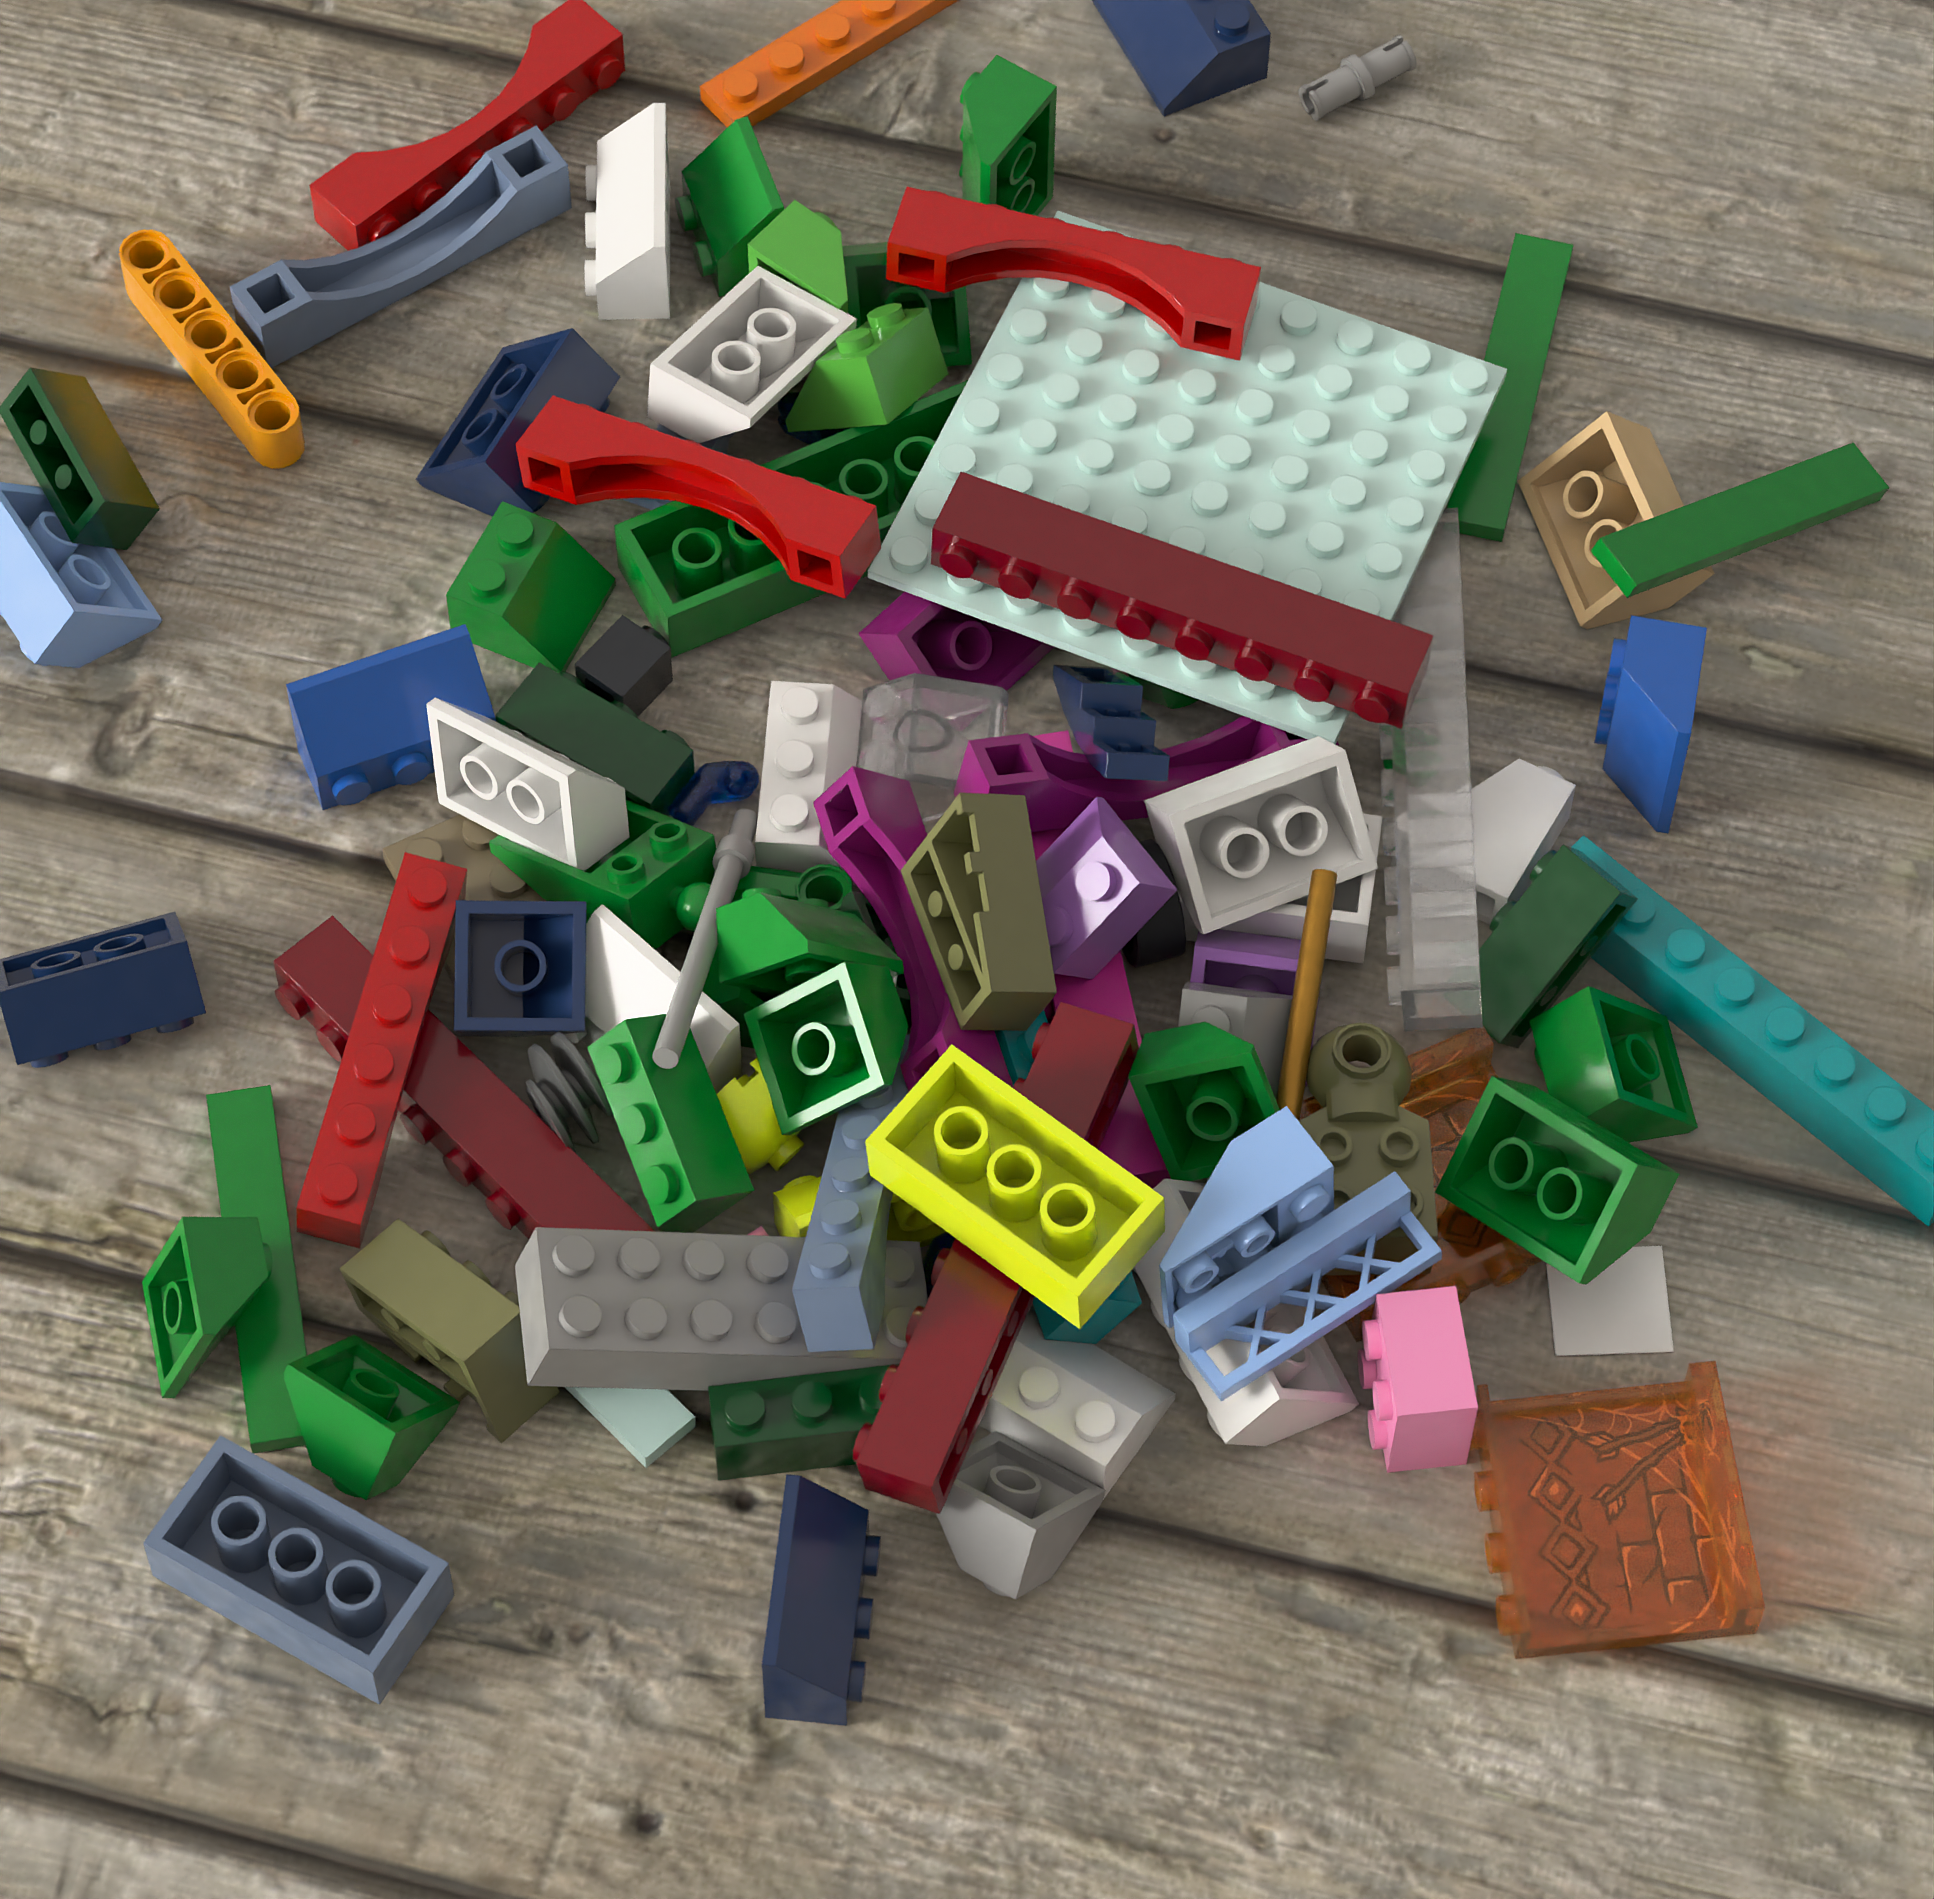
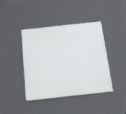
M1662 1246L1632 1247L1587 1285L1579 1284L1546 1263L1555 1356L1674 1352Z

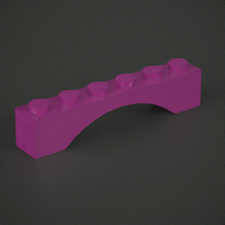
M1241 716L1235 721L1199 738L1160 749L1170 756L1168 781L1104 778L1090 764L1085 754L1072 753L1047 745L1028 733L968 740L953 793L955 798L960 792L1025 795L1031 832L1068 828L1096 797L1104 798L1122 821L1148 818L1144 800L1308 739Z
M852 766L822 793L813 804L830 855L853 879L872 905L892 941L897 956L903 961L904 976L910 995L912 1025L908 1049L900 1068L908 1092L951 1045L958 1048L1013 1088L995 1031L960 1029L902 877L901 869L927 836L910 783L905 779Z

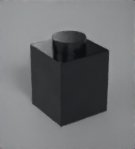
M622 615L575 663V674L586 686L587 690L608 702L619 701L625 704L638 717L673 681L671 647L665 638L652 627L643 626L641 628Z

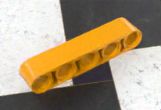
M140 230L131 233L123 240L119 248V258L126 292L130 300L253 458L262 466L271 469L285 468L293 465L301 458L305 449L300 410L296 399L170 239L163 233L155 230Z

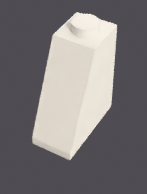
M1519 758L1400 834L1394 844L1389 877L1490 925L1494 916L1506 903L1511 900L1517 902L1531 883L1529 876L1532 869L1550 851L1570 817L1576 785L1566 781L1562 775L1545 766L1537 767Z

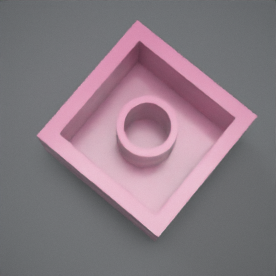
M1456 1286L1376 1294L1372 1320H1363L1362 1322L1364 1349L1358 1350L1357 1355L1361 1387L1363 1390L1373 1389L1374 1409L1368 1410V1429L1372 1449H1383L1387 1473L1465 1465L1468 1459L1478 1404Z

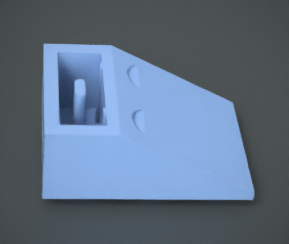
M1287 1106L1229 1143L1162 1259L1159 1271L1163 1320L1169 1329L1174 1326L1173 1313L1334 1210V1166Z

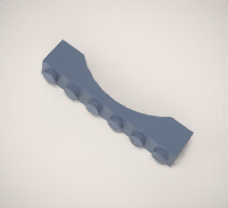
M534 126L485 152L469 173L443 198L418 217L390 234L362 247L329 257L308 260L281 259L230 286L236 324L267 364L273 368L570 210L572 204L568 164L540 129Z
M910 1035L905 1037L892 1085L838 1112L792 1288L808 1352L870 1350L875 1348L885 1306L886 1245L893 1192L870 1176L865 1141L909 1093L900 1065L908 1049Z

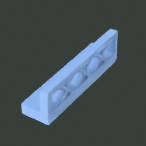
M1394 1171L1173 1313L1175 1341L1222 1402L1375 1303L1376 1294L1392 1292L1442 1259V1250L1411 1212V1191ZM1399 1226L1419 1250L1400 1263L1373 1259L1376 1241ZM1366 1248L1365 1257L1354 1256ZM1334 1268L1362 1272L1359 1290L1348 1297L1339 1298L1318 1294L1322 1276ZM1370 1273L1380 1275L1373 1281L1369 1282ZM1311 1284L1310 1293L1300 1291ZM1280 1303L1307 1307L1303 1326L1291 1334L1263 1330L1267 1311ZM1315 1309L1326 1310L1314 1318ZM1256 1319L1254 1328L1244 1327ZM1224 1339L1251 1343L1248 1361L1226 1376L1221 1373L1205 1352ZM1260 1344L1270 1346L1259 1354Z

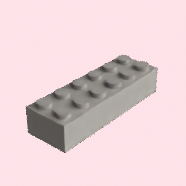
M536 1227L515 1264L527 1386L708 1391V1386L891 1365L893 1363L899 1364L908 1346L905 1341V1335L909 1319L918 1305L925 1307L928 1301L920 1242L887 1240L885 1306L874 1349L808 1352L792 1292L806 1237Z

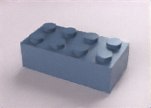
M221 1435L143 1542L154 1577L379 1705L455 1596L448 1562Z

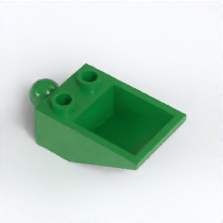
M626 800L629 838L585 871L521 846L501 835H498L489 842L491 853L546 901H586V924L593 912L603 904L655 950L684 927L691 932H695L715 874L712 863L716 851L714 834Z

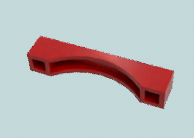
M584 0L566 1L532 26L528 48L515 75L501 93L474 117L444 134L418 144L385 151L355 152L311 183L309 186L315 222L347 251H350L384 237L415 219L443 198L463 179L485 152L534 126H537L542 132L554 122L568 118L579 104L600 89L604 90L612 86L620 75L625 72L623 34Z
M906 186L887 242L886 280L943 293L970 284L1003 278H1046L1074 282L1106 292L1136 307L1159 324L1182 348L1239 361L1257 305L1261 267L1246 264L1234 258H1219L1184 250L1172 244L1162 245L1127 237L1115 231L1096 230L1066 223L1058 218L1039 217L1009 210L997 204H982L948 196L940 191H925Z
M553 395L515 444L523 486L528 489L574 505L606 499L650 498L678 501L711 510L737 522L760 538L780 560L792 581L844 599L847 598L881 550L876 505L867 503L856 496L844 495L820 487L803 478L791 477L756 465L748 459L735 458L703 447L695 441L683 440L650 429L642 423L630 422L609 415L586 404H577Z
M407 852L404 853L296 1207L297 1232L361 1248L378 1191L412 1059L433 993L455 934L456 900H465L467 868Z

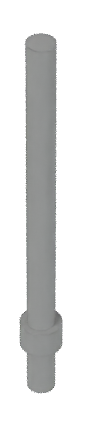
M740 809L735 813L728 835L722 837L717 845L712 861L715 874L652 1055L653 1061L662 1068L669 1069L678 1064L718 946L716 908L732 903L739 880L744 878L750 871L755 856V848L752 842L756 833L758 815L750 809Z

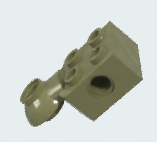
M1360 1022L1338 1026L1321 1036L1310 1051L1306 1081L1310 1093L1324 1108L1299 1121L1334 1166V1210L1395 1171L1411 1191V1212L1437 1244L1438 1230L1429 1120L1399 1106L1410 1090L1412 1069L1407 1053L1391 1034L1372 1024ZM1353 1061L1365 1062L1366 1064L1370 1065L1371 1067H1367V1068L1354 1067L1353 1065L1349 1064L1348 1062H1353ZM1399 1226L1376 1241L1373 1259L1400 1263L1419 1250ZM1366 1248L1354 1256L1365 1257ZM1432 1266L1418 1275H1431ZM1334 1268L1325 1275H1361L1362 1272Z

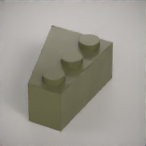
M960 792L901 869V874L960 1029L1026 1031L1057 993L1025 795Z
M398 1218L340 1268L358 1309L415 1363L424 1357L447 1374L451 1379L443 1386L450 1396L458 1401H461L467 1395L474 1399L480 1405L488 1422V1425H486L487 1430L500 1443H503L560 1392L558 1387L527 1386L518 1295L511 1291L502 1295L492 1287L489 1279L479 1267L468 1260L461 1265L451 1257L445 1245L430 1231L425 1230L422 1234H419Z

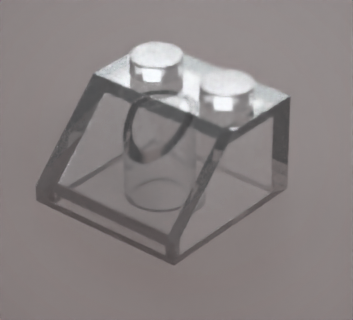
M919 673L909 674L864 688L856 767L908 780L923 823L941 818L955 799L953 792L968 740L1006 736L1009 693L999 686Z

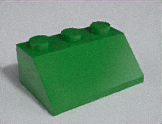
M998 55L992 59L981 73L974 72L968 78L960 95V103L963 104V125L959 136L960 141L963 142V161L959 170V176L962 178V199L982 204H997L1009 210L1038 216L1053 198L1057 86Z
M666 1014L625 1019L587 1048L659 1231L693 1233L755 1190L691 1029H689L678 1064L673 1068L666 1069L658 1066L652 1058Z
M1491 1076L1435 1193L1574 1281L1587 1285L1651 1233L1679 1173L1538 1087Z

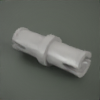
M1397 35L1387 43L1360 57L1352 54L1341 60L1340 68L1309 84L1301 86L1299 88L1301 103L1308 115L1312 114V119L1318 121L1324 115L1356 98L1359 101H1364L1375 94L1376 87L1406 71L1415 69L1416 58L1407 40L1403 41V37Z

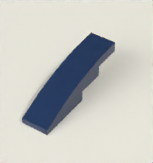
M1054 665L1053 680L1063 712L1076 742L1090 764L1104 778L1168 781L1170 756L1154 746L1156 720L1141 711L1143 685L1112 667Z

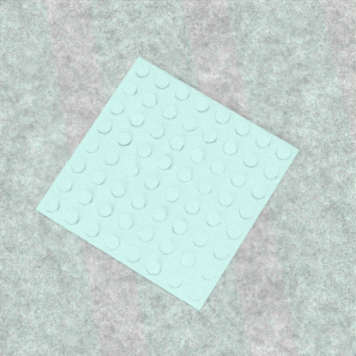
M1057 211L1054 218L1061 219L1070 224L1101 231H1115L1061 211ZM1022 278L881 545V550L869 567L868 578L1309 740L1320 736L1336 744L1351 711L1326 702L1309 701L1301 697L1297 692L1266 681L1249 680L1241 676L1237 671L1206 660L1197 661L1189 659L1177 650L1146 639L1136 640L1129 638L1119 630L1088 619L1069 617L1060 609L1028 598L1019 599L1012 597L1000 588L971 578L952 576L942 568L931 565L932 528L960 472H964L1393 621L1505 380L1507 369L1259 282L1257 305L1239 361L1180 347L1159 324L1139 309L1106 292L1074 282L1046 278Z

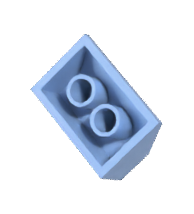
M0 482V615L4 617L20 642V648L26 657L33 661L34 664L42 666L80 668L158 627L162 622V618L114 548L72 543L41 487Z

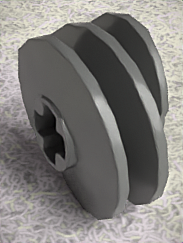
M557 1032L550 1037L555 1062L537 1044H533L527 1049L528 1060L535 1082L532 1079L525 1081L527 1085L526 1092L538 1117L561 1139L566 1147L569 1146L576 1153L566 1119L572 1116L589 1140L595 1144L599 1142V1138L589 1107L595 1104L608 1117L612 1116L613 1112L588 1062L583 1059L576 1047L564 1034Z

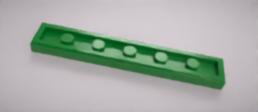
M1515 233L1484 361L1506 368L1507 374L1449 498L1443 530L1503 542L1570 266L1573 244Z
M1853 442L1600 537L1591 552L1623 594L1629 598L1880 501L1890 487Z
M271 1085L207 1094L206 1099L221 1217H258L262 1242L267 1243L272 1252L270 1279L262 1285L249 1307L235 1323L251 1450L255 1454L305 1446L283 1377L287 1365L307 1356Z

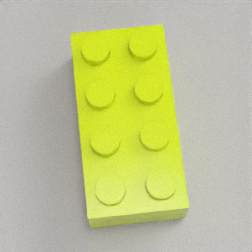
M953 1045L946 1050L865 1141L870 1176L1079 1329L1083 1327L1165 1232V1204L1162 1195Z

